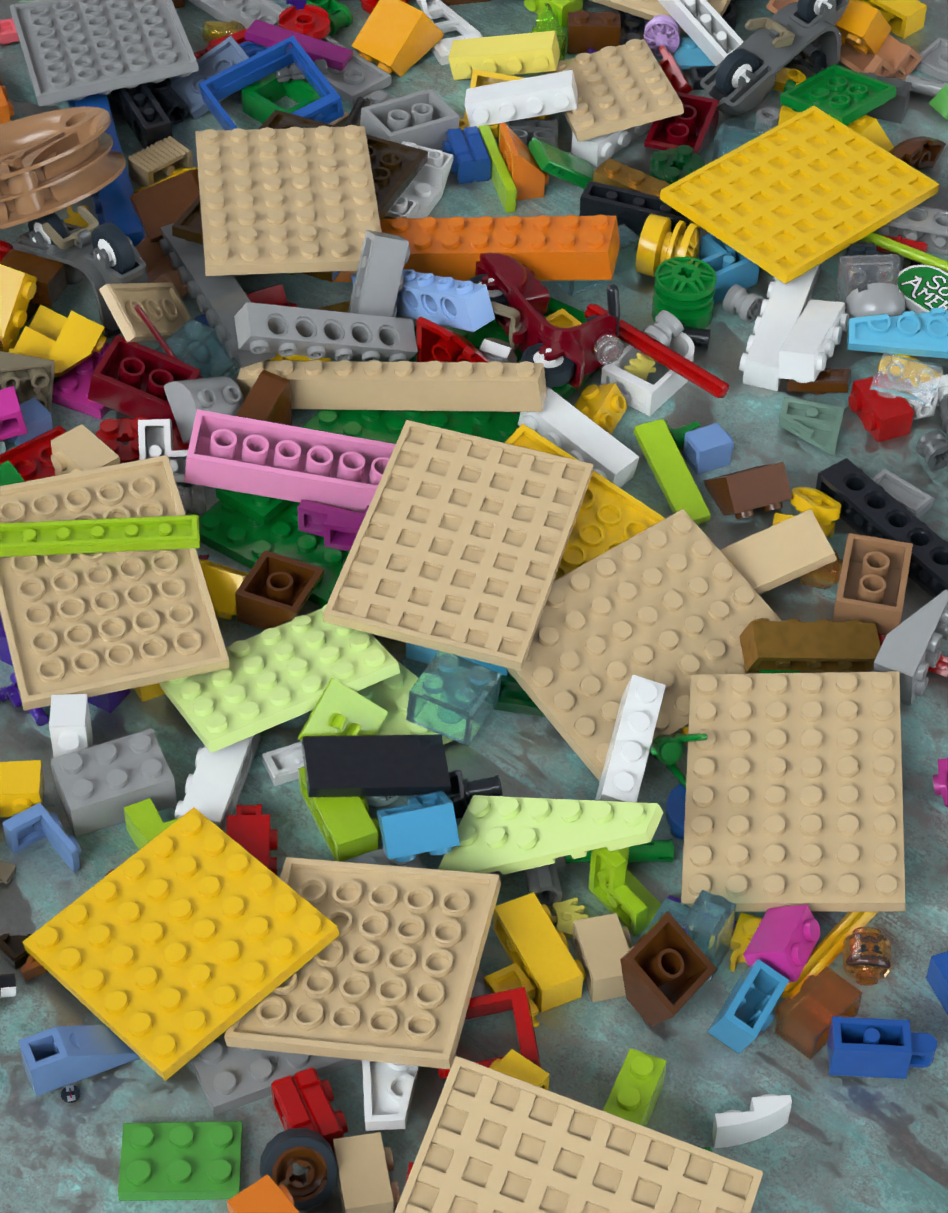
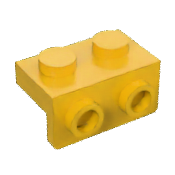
M616 383L587 386L582 390L579 399L574 405L576 409L610 435L628 407L625 397L621 394Z

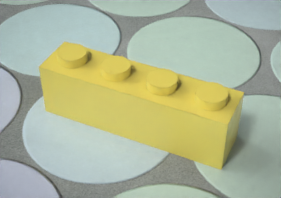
M556 31L453 40L448 59L453 79L462 80L472 79L473 69L505 75L556 71L560 49Z

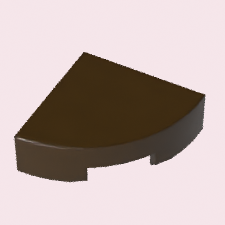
M10 933L0 936V955L15 970L24 965L30 956L22 942L32 934H27V936H10Z

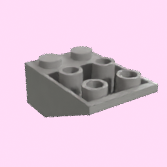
M946 589L886 635L874 661V672L899 671L900 702L912 706L916 695L921 697L926 689L928 677L925 676L929 667L935 668L941 654V649H939L941 640H948V590Z

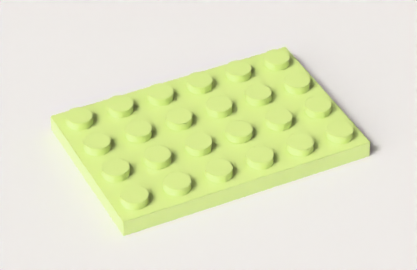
M325 605L319 610L307 615L297 616L290 622L275 628H268L258 635L246 640L236 641L231 646L226 647L229 658L228 669L160 682V687L210 753H213L312 711L323 695V691L331 678L357 692L399 674L398 662L372 634L323 622Z

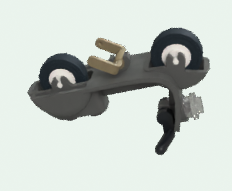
M799 0L798 2L786 5L771 18L761 17L748 20L745 28L748 30H758L733 52L728 54L720 64L701 80L700 85L705 90L703 96L719 100V111L723 114L741 115L757 107L767 97L775 86L776 73L786 64L803 65L815 74L826 69L827 66L839 64L842 34L834 25L844 14L849 0Z
M83 205L77 207L80 216L90 225L88 227L65 223L63 219L60 220L55 212L29 221V231L20 235V239L12 242L13 248L64 263L68 285L77 284L83 281L84 276H87L96 296L100 320L105 327L103 336L110 339L116 336V334L122 333L99 289L105 284L149 283L146 263L142 260L138 250L133 246L131 239L128 236L126 237L124 232L111 222L99 225L98 220Z

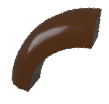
M920 136L899 143L889 153L912 167L919 169L929 166L933 168L946 143L939 139Z

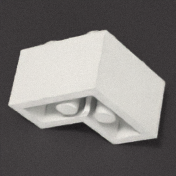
M138 420L139 459L143 460L168 455L176 483H184L188 450L173 451L172 420Z

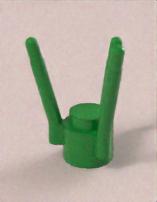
M677 733L674 737L662 734L652 741L650 753L656 760L666 764V768L686 788V777L676 765L683 754L682 744L684 742L707 740L708 736L705 733L684 735Z

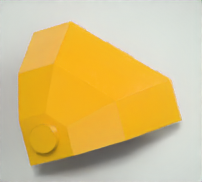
M40 304L29 327L25 326L14 349L10 348L8 353L54 360V377H61L89 359L94 352L101 353L107 341V337L103 336L105 327L72 310L67 318Z

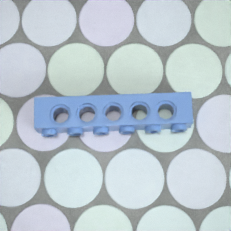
M403 269L404 282L395 302L397 305L396 315L412 319H418L421 316L439 325L475 332L495 319L487 286L475 284L472 281L455 280L452 277L435 276L433 273L415 272L413 269ZM357 272L351 275L353 285Z

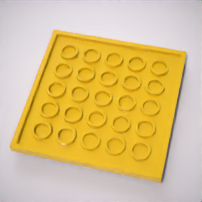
M193 807L22 943L25 950L166 1081L335 940L340 933L337 925Z

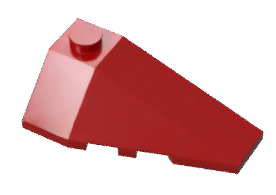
M421 316L417 319V362H491L464 336Z

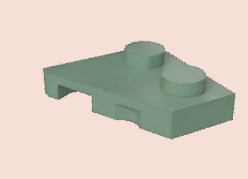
M784 397L778 426L827 453L835 455L845 407Z

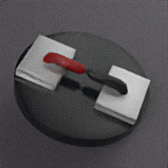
M74 1085L66 1086L61 1092V1098L66 1103L76 1102L81 1095L80 1089Z

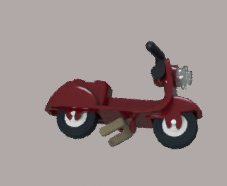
M491 252L480 254V261L476 262L475 277H472L469 281L487 286L495 320L505 331L506 335L509 336L510 343L493 337H489L486 340L510 347L513 352L518 348L522 352L521 362L543 363L547 387H556L568 383L573 388L578 389L583 382L584 375L603 365L614 363L621 357L624 351V344L618 338L620 301L617 285L611 284L607 287L608 313L600 316L591 315L587 317L586 323L578 326L560 328L550 324L542 315L547 313L550 295L548 289L538 281L532 270H529L527 266L505 254Z

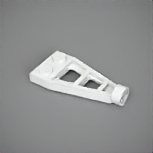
M416 0L421 7V11L432 21L441 17H445L448 20L434 23L443 33L457 30L462 34L457 37L441 39L431 48V52L440 65L450 64L448 57L453 40L483 37L477 29L441 0H431L426 3V0Z

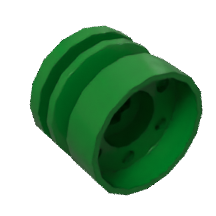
M674 257L662 262L657 267L654 278V296L652 301V317L654 322L659 312L665 310L673 314L681 323H685V326L705 329L711 323L713 317V298L717 280L715 270L708 263L692 257Z

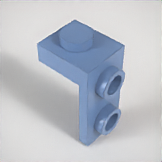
M41 803L23 812L16 813L10 819L2 822L6 845L13 854L45 837L73 872L80 869L78 855L82 851L78 841L73 835L67 836L57 815L54 812L49 814Z

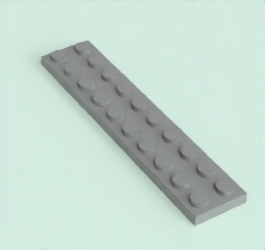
M188 0L236 32L249 28L256 19L279 26V15L285 10L271 0ZM329 36L321 39L322 41L347 48ZM353 52L352 59L343 71L328 67V74L324 75L341 99L351 105L355 104L358 97H364L392 84V75Z

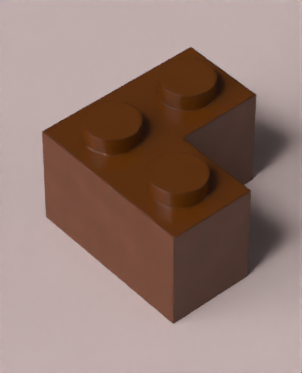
M11 249L0 262L1 265L37 277L36 293L30 300L26 310V323L36 313L40 304L51 307L67 287L65 265L62 262Z

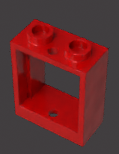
M525 987L470 998L465 1020L513 1010L521 1051L519 1054L541 1068L530 1002ZM498 1058L478 1061L474 1063L489 1068L490 1065ZM437 1068L439 1078L447 1079L450 1069Z

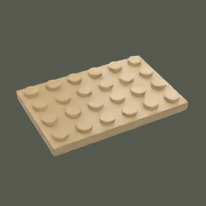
M632 39L624 45L616 47L607 46L598 52L591 54L581 53L569 60H559L556 71L544 72L546 75L573 70L578 92L577 109L563 113L578 142L684 113L683 103L644 39Z

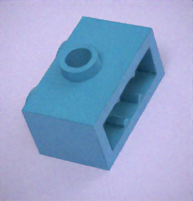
M757 959L741 974L707 1032L739 1054L756 1039L760 1031L764 1032L775 1017V1013L772 1010L789 980Z

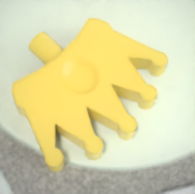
M638 352L636 353L637 359L631 358L629 360L631 365L624 366V369L647 381L648 374L656 372V367H653L655 360Z
M577 897L563 902H556L552 905V911L555 915L552 916L553 923H557V932L562 931L565 937L572 939L573 922L589 918L587 914H583L585 907L583 905L577 906Z

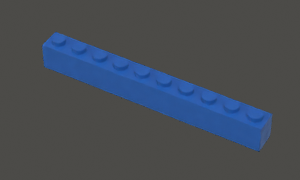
M97 93L86 96L81 100H66L69 108L99 107L107 110L112 120L105 133H108L113 139L111 150L122 153L106 94ZM125 167L124 171L113 182L92 194L91 198L93 197L95 214H97L99 225L110 222L117 225L126 237L128 236L131 239L133 246L136 247L145 236L143 226L130 201V196L134 193L127 168Z

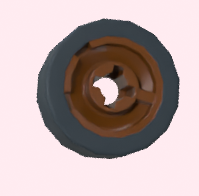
M291 1128L278 1133L267 1143L260 1158V1175L262 1178L268 1174L277 1186L283 1184L292 1195L295 1208L298 1211H306L319 1206L331 1195L337 1183L338 1165L331 1145L321 1134L307 1128ZM297 1163L299 1166L306 1167L305 1172L301 1175L293 1174V1164Z

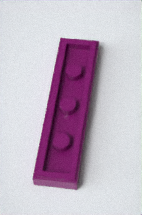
M257 19L245 32V40L268 48L294 36L313 62L324 59L328 67L343 71L353 55V50Z

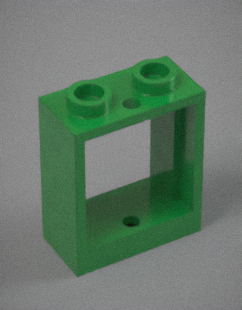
M275 72L241 90L243 112L262 124L275 110L291 114L321 98L315 89L303 80L292 81V78H290L289 82L279 83ZM287 96L299 104L286 111L274 104V102Z

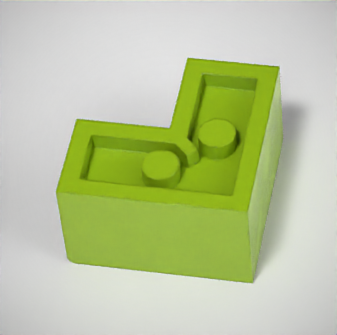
M606 847L591 850L588 889L611 913H617L619 921L628 928V931L633 936L654 925L667 912V909L627 869L629 847L609 851Z

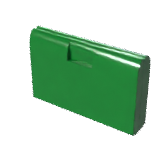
M532 138V141L529 142V150L542 171L583 189L586 188L589 181H593L594 170L588 161L569 152L562 151L537 138Z

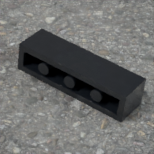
M589 181L580 198L579 216H595L600 214L617 216L620 235L640 238L644 223L650 214L670 218L671 232H673L680 220L686 223V229L691 223H694L664 203L658 196Z

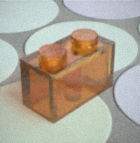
M825 967L817 976L810 975L802 984L800 992L793 998L787 997L781 1002L776 1010V1016L778 1017L775 1033L811 1060L827 1044L832 1016L856 1017L858 1015L862 992L830 968Z

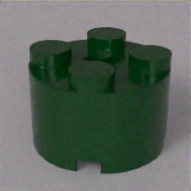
M680 145L676 149L653 152L649 175L672 184L705 166V162L698 154L693 152L690 146Z

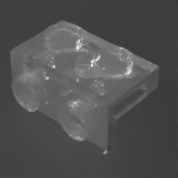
M884 353L879 371L873 377L871 389L878 391V395L885 398L893 399L899 396L908 399L907 402L915 406L931 405L937 395L943 368Z

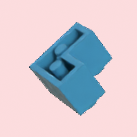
M708 233L702 236L700 260L708 263L715 270L717 277L713 298L714 303L723 300L733 285L738 284L747 289L758 284V265L712 234Z
M443 791L408 797L409 804L377 810L384 853L388 859H394L397 863L412 861L416 859V854L429 851L430 855L447 854L452 851L451 847L460 845L453 802Z

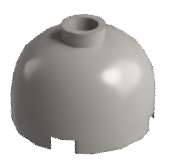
M885 282L867 284L868 290L858 292L857 288L846 297L845 301L846 313L849 314V318L887 314L889 317L900 316L902 312H905L903 291L900 293L898 286Z

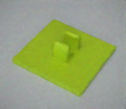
M331 678L297 739L302 741L303 736L376 735L388 711L334 678Z

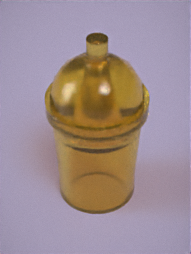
M207 20L203 26V39L205 42L246 28L236 20Z

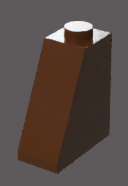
M263 370L236 416L292 426L290 380Z

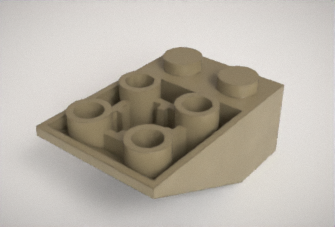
M0 351V390L14 386L20 404L35 397L51 412L54 360Z

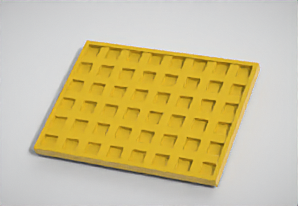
M812 106L663 188L660 192V200L784 284H787L849 247L850 244H854L936 195L940 184L816 106Z

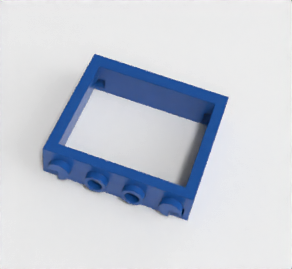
M294 36L278 42L260 53H256L252 57L198 83L203 102L224 130H233L237 126L218 101L294 62L321 98L291 114L326 124L344 116L341 97Z

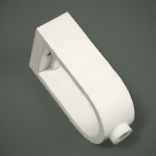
M683 332L678 337L672 338L668 348L693 362L695 346L692 339ZM628 345L602 368L601 385L616 383L621 394L625 397L628 406L651 416L688 380L669 370L653 385L625 371L624 366L631 365L629 360L631 358L637 359L636 353L644 354L633 346Z

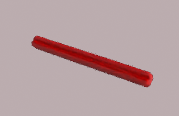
M589 304L584 312V316L587 319L591 315L600 316L608 313V311L597 304ZM620 319L619 339L716 398H724L729 390L728 383Z

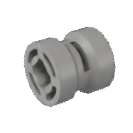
M736 284L727 292L722 307L723 310L730 314L737 313L740 319L751 323L761 311L763 298L755 293H747L745 288Z
M662 310L655 317V323L648 325L643 330V333L669 347L672 338L678 337L683 332L684 327L673 314Z

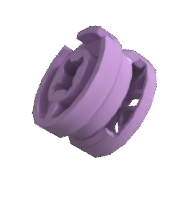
M668 15L654 16L645 26L644 40L650 49H654V52H652L654 56L663 57L658 49L662 45L666 46L671 54L679 46V24Z

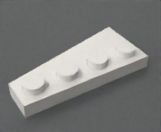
M362 1060L366 1131L406 1128L420 1066Z

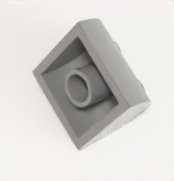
M226 376L173 381L164 386L184 444L190 443L197 409L236 416L244 402L238 385Z

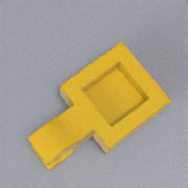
M517 962L484 977V982L492 993L525 987L530 1002L534 1028L539 1026V1022L535 1018V1015L539 1014V1010L531 1000L536 998V988Z

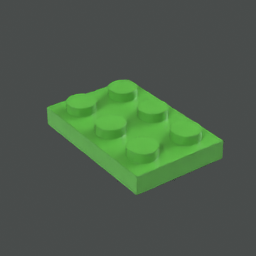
M242 1121L123 1123L118 1185L119 1201L225 1200L232 1198L241 1189Z

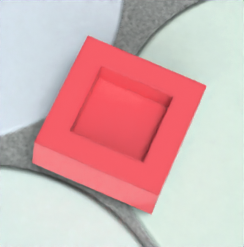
M13 18L0 20V44L8 45L19 41Z

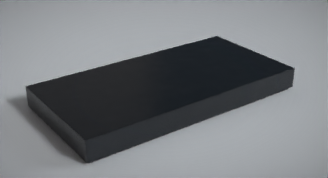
M442 734L302 737L301 745L308 797L410 796L443 791L446 795H450L451 782Z

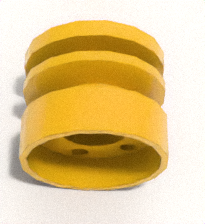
M650 214L644 223L638 243L635 262L636 272L655 277L657 267L665 260L674 257L698 258L700 226L691 223L686 229V223L680 220L673 232H671L670 218Z

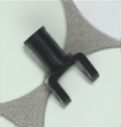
M461 770L449 772L451 782L450 794H459L449 798L453 802L456 819L463 818L473 795L503 796L499 775L468 782L467 778H463Z

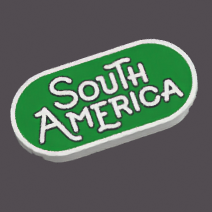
M914 265L903 269L897 274L894 284L899 287L900 293L902 291L904 293L905 307L915 311L916 314L930 312L932 308L944 307V310H948V273L934 266Z

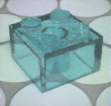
M438 651L409 692L406 720L469 746L498 704L502 674L454 654Z

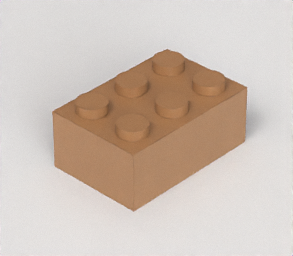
M848 533L832 622L860 620L862 623H876L877 633L887 635L900 625L913 544Z

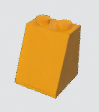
M379 0L353 42L352 47L359 53V56L371 63L377 64V67L388 74L394 73L402 77L443 38L444 33L424 12L401 0Z

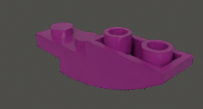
M302 499L297 507L298 529L302 532L323 536L324 547L350 551L369 505H367L364 513H358Z

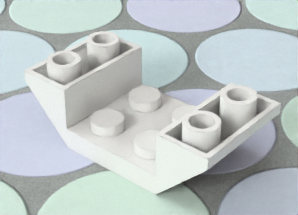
M403 141L401 143L403 145L428 151V161L383 218H426L442 198L452 166L453 155Z

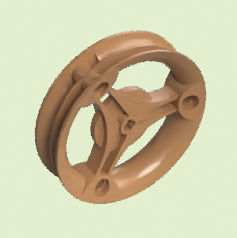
M99 107L65 108L0 124V230L38 219L73 205L106 187L124 171L126 167L125 157L121 152L111 150L113 139L108 133H105L112 120L107 110Z

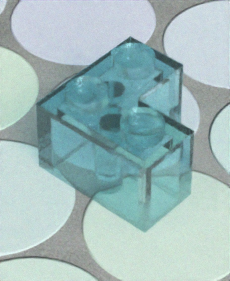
M705 890L700 892L691 908L686 904L677 903L665 898L648 925L646 932L664 913L669 912L718 970L730 949L736 904L728 901L723 896L714 895ZM716 971L709 977L708 980H712Z

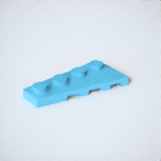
M940 307L932 308L930 312L915 314V311L902 312L900 316L889 317L887 314L849 318L847 325V350L948 359V310Z

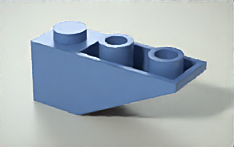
M105 1024L56 1026L19 1040L23 1065L35 1096L140 1058Z

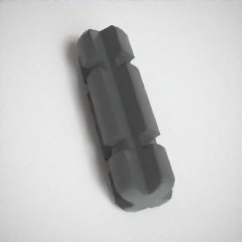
M315 60L314 63L322 74L327 75L328 65L326 60ZM295 64L289 65L290 68L286 66L275 72L279 83L289 82L290 78H292V81L306 79Z

